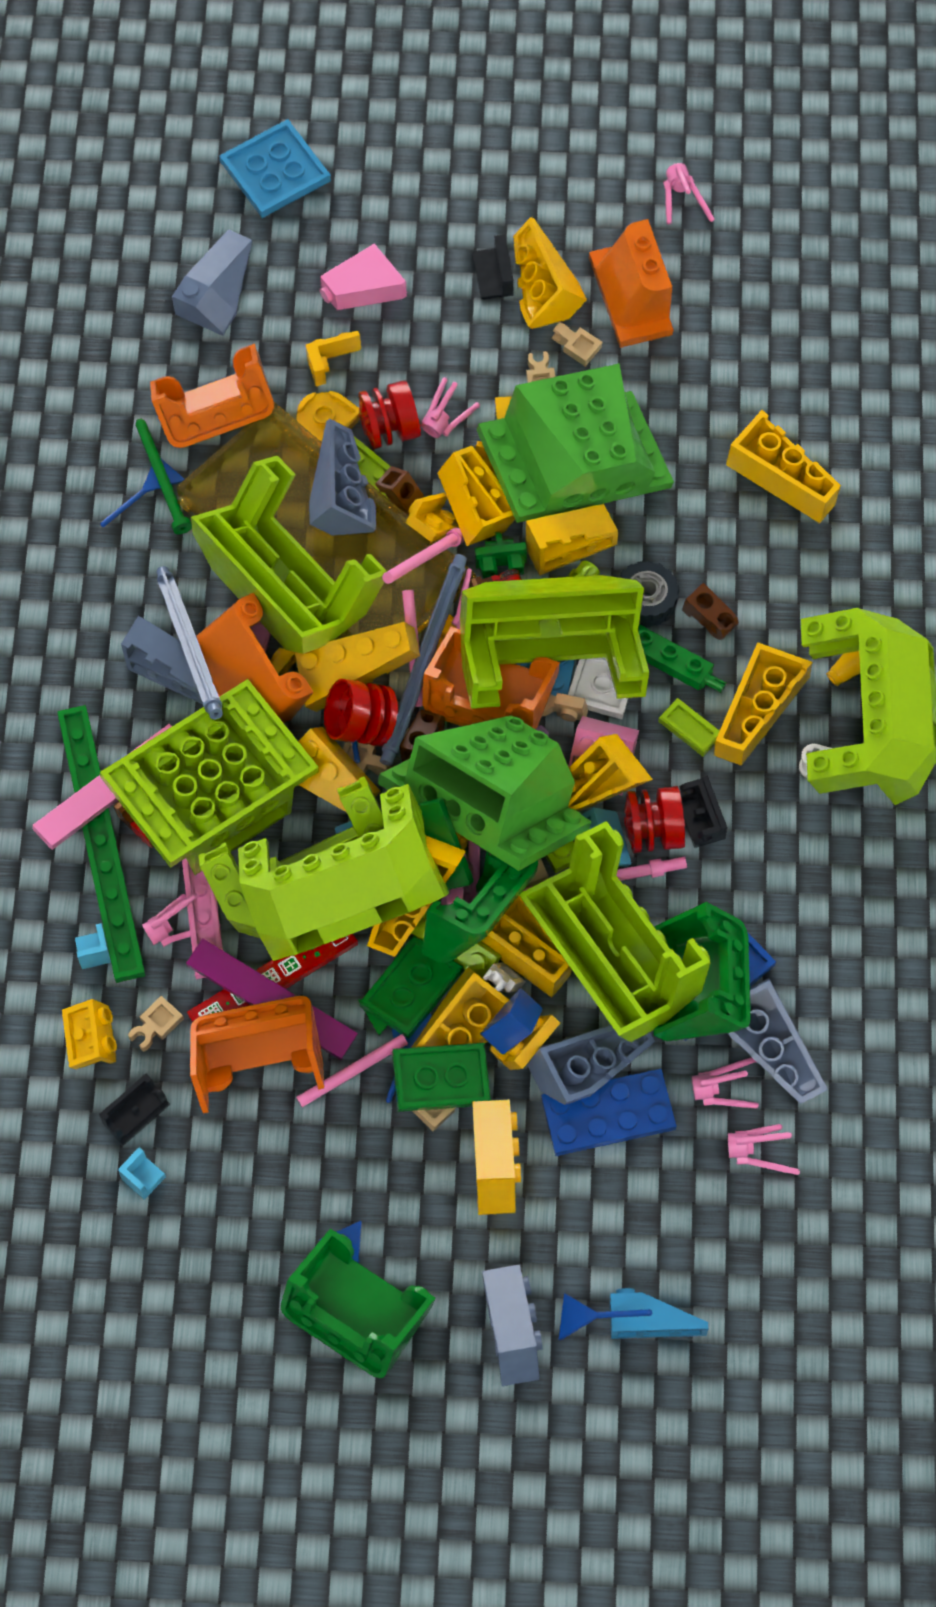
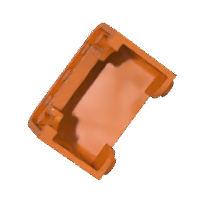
M255 344L241 348L234 354L233 366L236 374L184 392L180 382L170 376L150 382L153 406L166 438L172 446L184 448L264 419L273 412V397Z
M253 592L235 602L196 637L219 697L248 679L281 721L285 723L293 719L313 694V690L307 680L297 672L278 675L250 628L256 625L263 616L262 605Z
M450 627L423 674V708L426 711L445 717V721L459 726L512 715L522 719L525 724L537 730L558 676L560 662L547 657H536L531 662L529 668L517 664H500L499 667L503 680L502 690H498L501 702L500 707L471 709L462 670L460 629Z

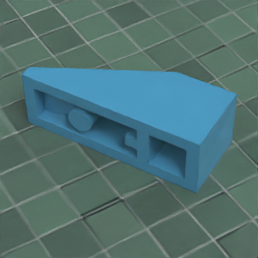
M631 1288L617 1289L616 1293H610V1311L650 1309L653 1312L651 1316L610 1318L611 1339L707 1336L709 1329L707 1321L645 1293H635V1290Z

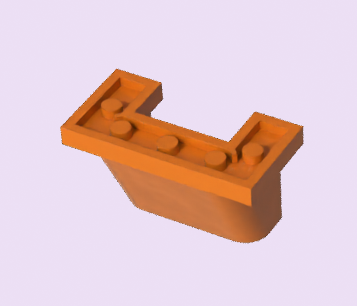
M649 220L633 222L627 226L612 247L589 252V260L620 348L673 335V326L669 318L672 297L671 281Z

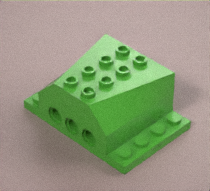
M620 363L516 385L505 418L479 423L477 427V433L517 523L672 488L674 483L633 392H625Z
M512 715L415 737L410 759L380 773L377 783L387 790L409 784L418 804L443 798L455 832L518 871L571 842L577 835L589 830L592 822L582 816L577 810L568 807L575 781L559 743L549 738L546 733L535 730L525 724L522 719Z

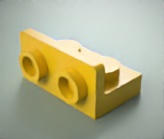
M444 492L416 499L409 508L408 512L410 514L405 522L430 542L441 540L446 536L447 532L454 528H459L454 514L447 510H442L448 499Z
M90 999L62 1009L69 1067L79 1069L99 1061L109 1064L115 1063L117 1044L113 1037V1015L109 1006Z
M540 1015L533 1032L504 1055L498 1052L492 1045L489 1051L509 1070L523 1069L559 1026L560 1022L553 1015Z

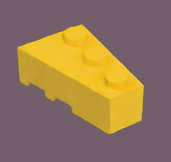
M469 446L453 452L437 474L467 546L495 536V532H505L515 518L498 479L475 448Z
M604 504L526 521L525 542L527 552L539 576L617 545L618 530Z
M323 727L310 728L298 741L319 767L318 773L299 784V786L345 812L346 810L337 791L338 788H344L365 776L374 796L376 797L381 792L334 739H330Z
M618 734L602 736L569 767L575 784L568 807L580 812L653 779Z
M518 896L488 936L481 940L501 955V961L551 998L571 975L570 966L520 896Z
M510 1100L474 1101L472 1104L478 1215L516 1213L515 1183L521 1182L520 1163L514 1164V1157L519 1156V1138H512V1131H518L517 1112L510 1111Z

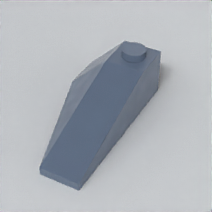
M228 229L185 275L172 295L175 315L223 336L237 314L238 300L242 292V282L248 265L252 239Z

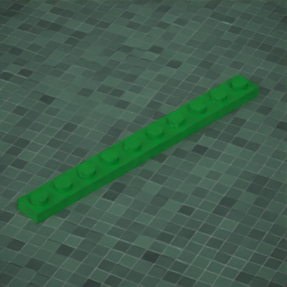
M86 705L57 711L75 793L98 777L101 772ZM107 808L82 827L113 974L115 982L119 983L145 977L146 975L110 811Z

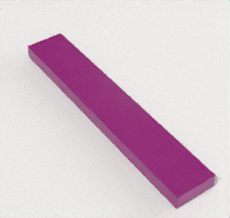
M203 938L186 962L187 967L249 1005L296 996ZM312 1005L321 1049L342 1061L358 1033Z

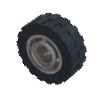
M640 561L637 564L629 565L626 570L620 573V578L637 580L644 587V592L651 594V596L643 595L640 625L645 627L658 626L662 622L669 620L670 615H673L679 597V585H677V579L672 575V571L666 569L660 563Z

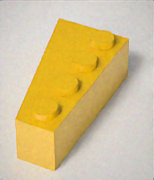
M761 410L730 445L726 465L813 520L821 523L835 506L841 485L816 461L812 462L805 455V450L799 444L794 445L785 436L786 432L779 425L775 427L768 420L769 416Z
M401 622L329 641L325 646L304 654L295 652L298 673L307 680L313 690V694L305 702V707L315 712L324 709L330 688L341 678L364 682V684L371 683L375 678L384 673L388 674L419 657L420 652L415 628L406 622Z
M757 642L716 738L714 756L742 766L808 681L813 662Z
M426 836L427 847L446 883L466 851ZM432 903L374 925L367 946L395 957Z

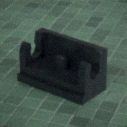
M708 775L680 785L684 822L694 848L726 839L728 827Z
M145 1074L104 1109L99 1116L103 1125L124 1146L170 1106V1103L167 1101L163 1091H159L154 1085L153 1080Z

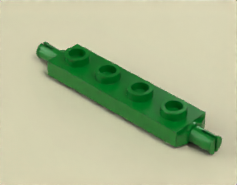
M639 624L638 632L648 664L698 691L707 685L722 693L727 682L712 675L713 663Z

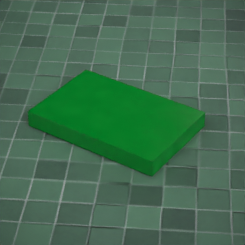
M443 798L419 803L418 805L423 815L425 835L462 849ZM465 856L462 857L457 868L445 883L448 890L468 886L474 882Z
M415 935L359 1002L361 1008L408 1039H410L463 972V966L454 960L440 963L423 955V940Z
M484 1043L392 1049L398 1112L473 1107L472 1102L491 1101Z

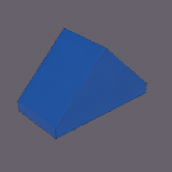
M519 988L483 1029L480 1035L498 1052L504 1055L533 1032L543 1008L522 988Z

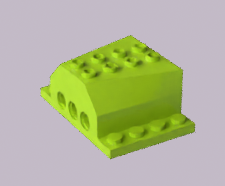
M248 679L220 696L223 712L221 718L211 719L209 713L202 707L100 772V778L170 868L186 858L194 875H197L202 871L199 865V854H206L220 847V844L225 842L232 852L292 812L294 788L318 773V765Z

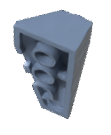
M330 418L325 424L311 491L309 523L330 535L374 532L376 530V507L374 500L368 498L365 486L368 485L367 477L361 475L357 463L361 458L351 429Z
M770 978L751 987L750 1024L748 1027L737 1032L728 1033L729 1036L800 1104L827 1091L828 1088Z
M612 1025L539 1048L527 1066L540 1091L566 1105L593 1095L649 1048L655 1040L651 1032L629 1042L620 1037Z

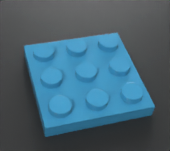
M289 119L219 155L221 164L262 218L331 181L330 173Z

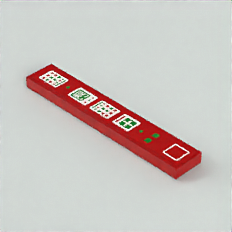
M353 934L294 956L275 961L271 960L255 971L287 989L356 947L358 941ZM223 989L187 1011V1015L193 1022L203 1015L251 1005Z

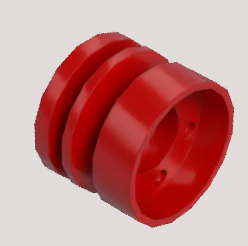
M406 380L388 384L387 398L383 399L377 387L372 389L373 402H371L366 390L358 393L359 416L362 428L374 450L382 447L380 435L383 436L387 446L392 445L393 431L397 432L402 442L421 437L415 402Z
M343 678L337 680L330 688L325 702L324 725L326 733L330 739L352 743L357 741L361 744L379 747L384 745L391 738L396 726L398 715L396 694L390 686L364 684V682Z
M678 786L658 788L656 802H651L647 789L641 790L640 804H638L635 791L626 792L624 824L626 836L629 839L633 853L642 852V839H645L647 851L652 852L654 850L655 838L660 837L664 850L685 847L684 814Z

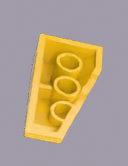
M530 217L515 233L513 238L516 264L520 265L521 277L517 279L518 287L522 288L523 299L519 301L520 310L527 326L534 329L570 319L587 299L578 280L536 220Z
M468 967L447 993L411 1048L472 1043L485 1044L488 1041L480 1033L510 999L500 991H497L493 985Z

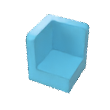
M102 923L96 924L97 933L75 938L77 957L82 969L111 963Z
M140 1147L118 1169L121 1179L144 1200L166 1178L165 1173L146 1157L145 1152Z

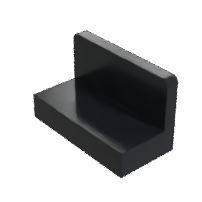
M505 235L494 236L493 249L473 252L480 298L482 300L513 296L514 280Z

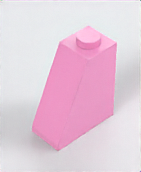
M375 244L320 276V294L325 302H331L336 310L400 300L407 297L405 279Z

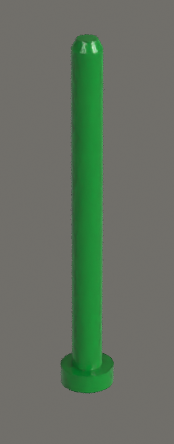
M139 418L136 420L135 426L174 520L171 524L172 529L178 535L187 533L192 529L191 520L188 517H184L147 423L144 419Z

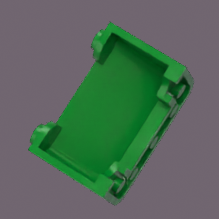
M486 851L483 875L476 884L477 896L471 903L456 897L452 904L441 905V902L437 900L427 909L422 954L434 961L447 963L453 961L488 936L535 876L538 860L518 871Z
M705 902L654 926L656 930H660L663 933L668 947L673 949L681 959H683L687 941L692 938L699 947L702 946L706 949L710 957V966L702 992L664 1025H658L653 1030L654 1036L669 1042L732 1033L748 1027L751 1020L748 932L743 922L737 917Z
M330 1228L288 1278L280 1304L281 1311L292 1323L376 1378H384L432 1308L435 1297L422 1286L411 1285L404 1292H401L352 1259L354 1249L351 1240Z

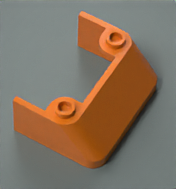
M294 996L203 1015L195 1019L191 1024L190 1076L202 1113L209 1112V1093L220 1092L226 1089L233 1080V1072L291 1060L296 1071L303 1073L313 1072L318 1090L325 1088L322 1051L314 1011L308 997Z

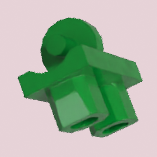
M500 531L495 532V540L485 541V547L475 548L476 569L480 570L483 579L498 575L497 566L508 565V570L516 569L519 570L520 575L524 574L525 563H527L526 542L514 543L513 538L502 539Z

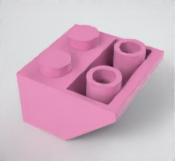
M582 716L576 728L568 767L599 737L618 734L634 755L639 730Z

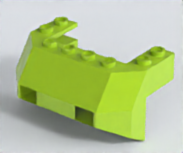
M277 455L253 462L232 505L192 516V532L211 569L238 599L254 592L263 608V616L259 622L285 650L304 654L325 646L329 641L335 640L363 618L383 586L382 576L387 571L371 554L366 555L361 565L355 559L347 561L336 582L320 567L274 517L296 475Z
M593 575L484 582L463 590L460 610L461 657L471 709L500 707L501 702L498 690H502L503 684L500 664L530 663L536 657H547L555 661L606 658L617 699L646 697L649 668L638 632L644 587L637 580Z
M860 608L802 618L801 642L803 648L809 647V655L812 659L859 651L864 743L806 753L808 782L819 794L877 784L894 805L918 795L936 764V681L933 646L928 639L899 619Z
M365 776L359 778V781L337 789L340 800L353 826L279 861L280 865L292 864L310 854L321 853L339 843H347L362 837L368 832L384 829L382 810ZM227 843L220 844V847L206 854H199L200 868L227 920L238 932L260 938L240 886L239 867Z
M409 784L390 788L385 793L380 794L384 829L368 832L362 837L347 843H339L321 853L310 854L292 864L280 865L276 856L269 857V842L267 838L248 842L243 847L238 848L240 886L257 933L273 961L297 955L412 912L446 897L450 893L427 847L422 811Z
M605 821L575 837L569 869L521 892L519 896L617 1034L632 1042L653 1031L658 1025H664L702 992L710 966V957L706 949L702 946L699 947L693 938L687 941L683 959L673 949L668 947L663 933L660 930H656L651 924L647 911L643 907L638 906L633 899L630 888L626 884H622L616 876L624 842L621 834L616 829L613 830L609 823Z

